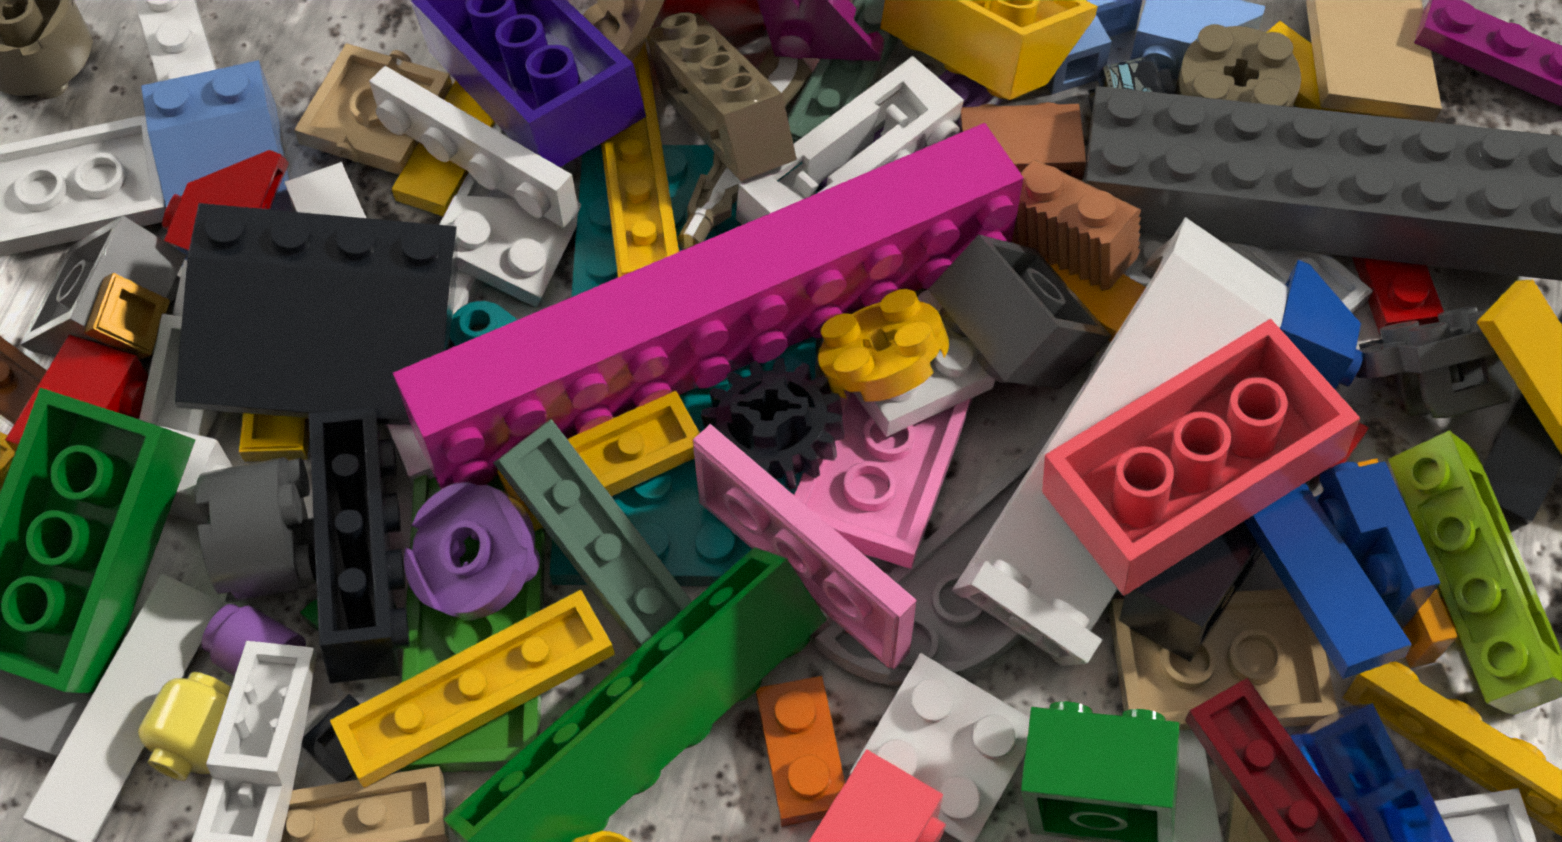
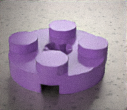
M471 482L449 485L435 493L424 503L411 525L418 529L413 541V550L405 547L404 554L406 578L417 598L423 604L464 621L483 618L504 608L515 598L524 583L530 581L536 575L540 567V555L534 547V528L522 504L513 496L488 485H475ZM471 536L472 539L480 541L479 552L473 562H464L463 566H461L459 558L466 552V546L463 541Z

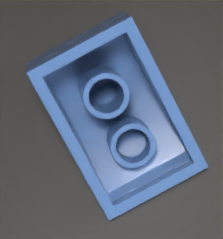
M259 60L141 86L147 131L166 208L174 194L183 195L187 183L257 154L271 150L281 154L286 159L276 103ZM288 167L270 210L296 212L284 183L290 180ZM176 247V249L187 255L185 258L187 260L188 251Z

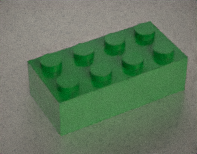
M44 388L39 389L0 492V670L63 692H95L122 643L196 439Z

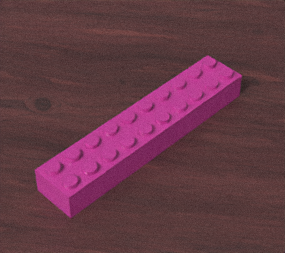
M983 123L393 372L413 432L440 490L449 485L471 482L475 485H487L494 476L498 475V469L493 462L550 419L553 420L568 439L673 391H677L678 395H681L696 387H712L723 381L731 371L749 365L750 362H769L780 356L787 347L810 337L822 338L821 328L830 318L844 313L853 314L862 308L879 303L886 295L899 289L917 291L921 288L928 290L978 235L1012 242L1023 176L987 124Z

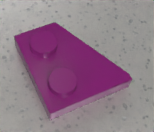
M757 0L775 57L881 60L885 45L884 38L878 31L866 34L853 20L856 8L849 0Z

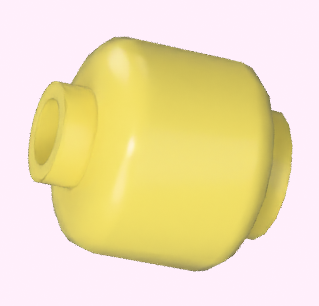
M200 672L190 673L187 679L174 678L166 682L138 728L140 741L152 752L147 763L160 773L179 781H186L190 772L210 774L206 762L231 687L212 676Z

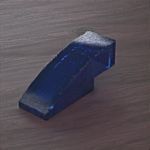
M1373 703L1347 706L1290 734L1291 739L1366 842H1454L1419 770H1405Z

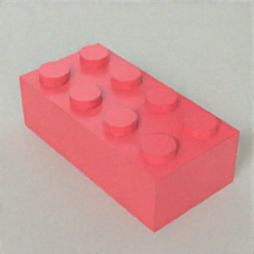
M1269 319L1045 454L1042 493L1121 594L1125 596L1347 456L1360 417L1273 320Z

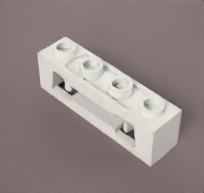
M912 56L795 142L794 148L797 160L739 183L736 220L744 225L815 195L818 184L828 178L827 186L820 192L959 134L960 128L957 125L964 99ZM899 90V92H898L897 94H895L893 97H891L890 99H888V100H887L886 102H884L882 105L877 106V105H879L881 102L885 101L887 98H889L891 95H893L895 92H897V91ZM884 126V130L880 134L882 137L873 143L874 133ZM803 162L800 166H798L796 169H794L793 171H791L787 176H785V177H784L783 179H781L779 182L777 181V180L780 179L782 176H784L786 173H788L792 168H794L796 165H798L799 163Z

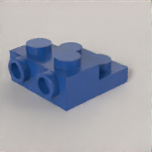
M1383 461L1360 467L1356 462H1344L1335 465L1319 476L1323 491L1320 495L1315 496V498L1403 630L1441 582L1386 462Z

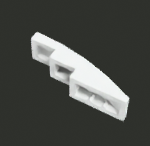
M246 641L206 762L212 780L191 842H281L305 730L317 657L315 648Z

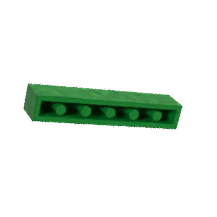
M754 547L443 820L461 842H571L575 838L603 831L611 815L632 796L652 787L659 779L661 770L685 748H690L700 743L710 733L712 724L735 703L744 701L752 696L759 689L762 679L781 661L803 650L809 643L811 634L827 621L825 615L787 558Z

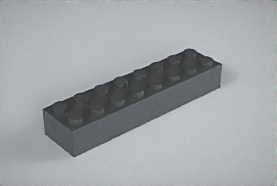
M1096 86L1088 131L1083 182L1141 209L1139 214L1141 220L1138 224L1141 226L1140 233L1173 236L1186 217L1221 242L1562 281V136Z

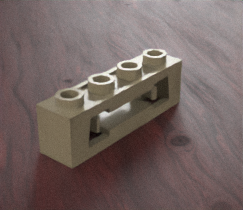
M678 13L667 17L662 21L661 26L650 30L647 41L661 93L739 181L797 160L782 93L699 13ZM687 90L689 93L684 95L682 91Z

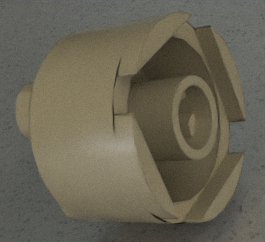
M0 0L1 92L20 96L38 95L44 99L58 97L67 90L68 81L74 78L86 64L93 44L92 35L74 0Z
M1211 24L1199 32L1198 38L1186 50L1174 92L1176 95L1293 107L1301 85V72L1299 64L1292 53L1293 44L1285 35L1278 32L1266 33L1249 27H1224L1218 24Z

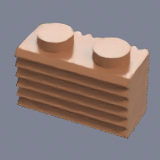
M1032 160L1021 172L1024 179L1011 243L1035 248L1044 259H1048L1049 265L1058 264L1059 270L1068 269L1070 275L1079 274L1080 281L1089 279L1090 286L1099 284L1101 291L1110 290L1139 255L1140 249L1138 247L1141 242L1138 240L1141 234L1138 232L1141 226L1138 224L1141 220V217H1139L1141 209L1112 196L1108 192L1101 191L1071 177L1055 167L1048 166L1038 160Z

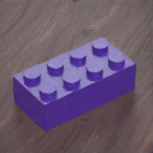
M411 0L430 54L512 140L558 167L565 165L646 117L634 64L567 0Z

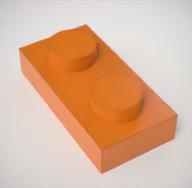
M823 676L759 687L756 691V699L781 827L823 819L845 784Z

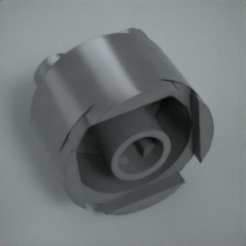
M285 457L203 472L199 475L195 492L196 505L209 502L210 511L208 523L197 525L200 546L214 589L217 594L227 593L225 602L232 603L309 588L311 584L316 583L314 518H308L303 498L309 496L310 485L307 469L301 458L287 460Z

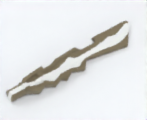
M772 46L757 69L782 93L785 106L809 80L812 74V70L803 58L775 57ZM715 153L713 167L708 175L700 174L687 206V222L677 238L678 245L683 250L703 242L708 233L712 231V228L732 217V204L738 199L739 183L742 181L738 180Z

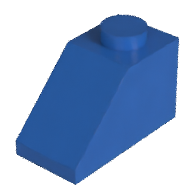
M1298 260L1284 284L1289 287L1280 329L1335 390L1339 384L1349 387L1355 379L1364 358L1362 351L1356 349L1361 323L1312 266Z

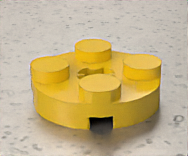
M899 289L886 295L879 303L862 308L853 314H839L827 320L821 328L824 342L819 349L818 362L823 375L828 379L833 393H839L840 397L847 399L844 390L860 392L864 402L882 401L902 395L925 382L934 373L930 362L938 355L939 350L945 358L949 350V338L940 314L933 306L920 302L913 290Z

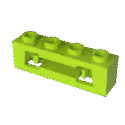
M1447 431L1389 458V463L1413 523L1441 582L1439 585L1486 704L1514 716L1561 698V648L1476 450L1451 431Z

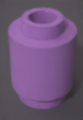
M232 603L222 607L212 617L203 633L201 642L203 650L210 653L211 662L234 677L246 641L306 647L305 638L250 605L240 608Z

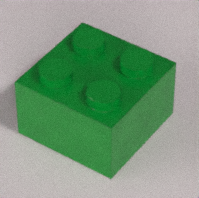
M1069 701L1051 703L1049 708L1031 707L1021 786L1030 834L1095 842H1173L1179 778L1180 722L1166 721L1164 715L1146 709L1125 710L1122 712V716L1092 713L1093 711L1090 707Z

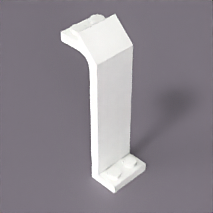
M1186 217L1173 237L1154 251L1141 272L1151 279L951 590L961 598H967L1051 655L1052 660L1061 666L1086 664L1090 661L1102 641L1091 630L1113 597L1117 587L1042 493L1045 454L1267 320L1272 319L1279 328L1282 324L1289 287Z

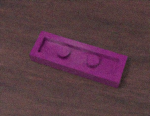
M1429 0L1422 14L1414 40L1415 44L1562 107V45L1531 33L1519 24L1508 23L1475 9L1465 1Z

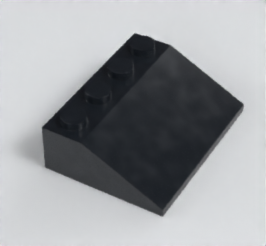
M198 203L187 257L175 392L176 407L309 418V413L376 407L378 424L411 425L393 372L448 350L458 274L457 226Z

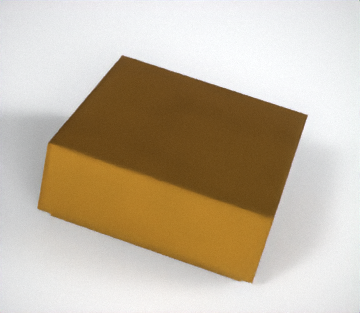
M111 273L103 278L84 334L123 352L136 355L138 359L142 360L152 354L161 316L166 314L170 300L122 276Z

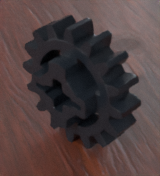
M777 358L773 369L770 371H763L762 366L757 361L750 362V376L742 378L739 374L731 371L727 374L730 387L728 391L717 388L711 389L709 394L712 407L702 409L701 411L704 429L711 424L774 479L783 478L785 485L789 489L796 488L795 474L804 471L813 478L820 476L818 458L831 461L836 459L835 441L844 439L845 435L839 393H831L830 385L825 375L812 380L808 364L802 363L794 372L786 371L783 358Z

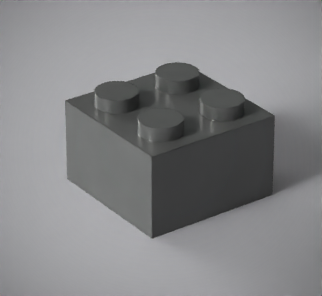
M978 235L928 289L942 306V309L939 311L942 320L955 333L969 338L980 352L977 356L980 366L992 378L1001 383L1011 382L1028 386L1062 388L1112 337L1035 248Z

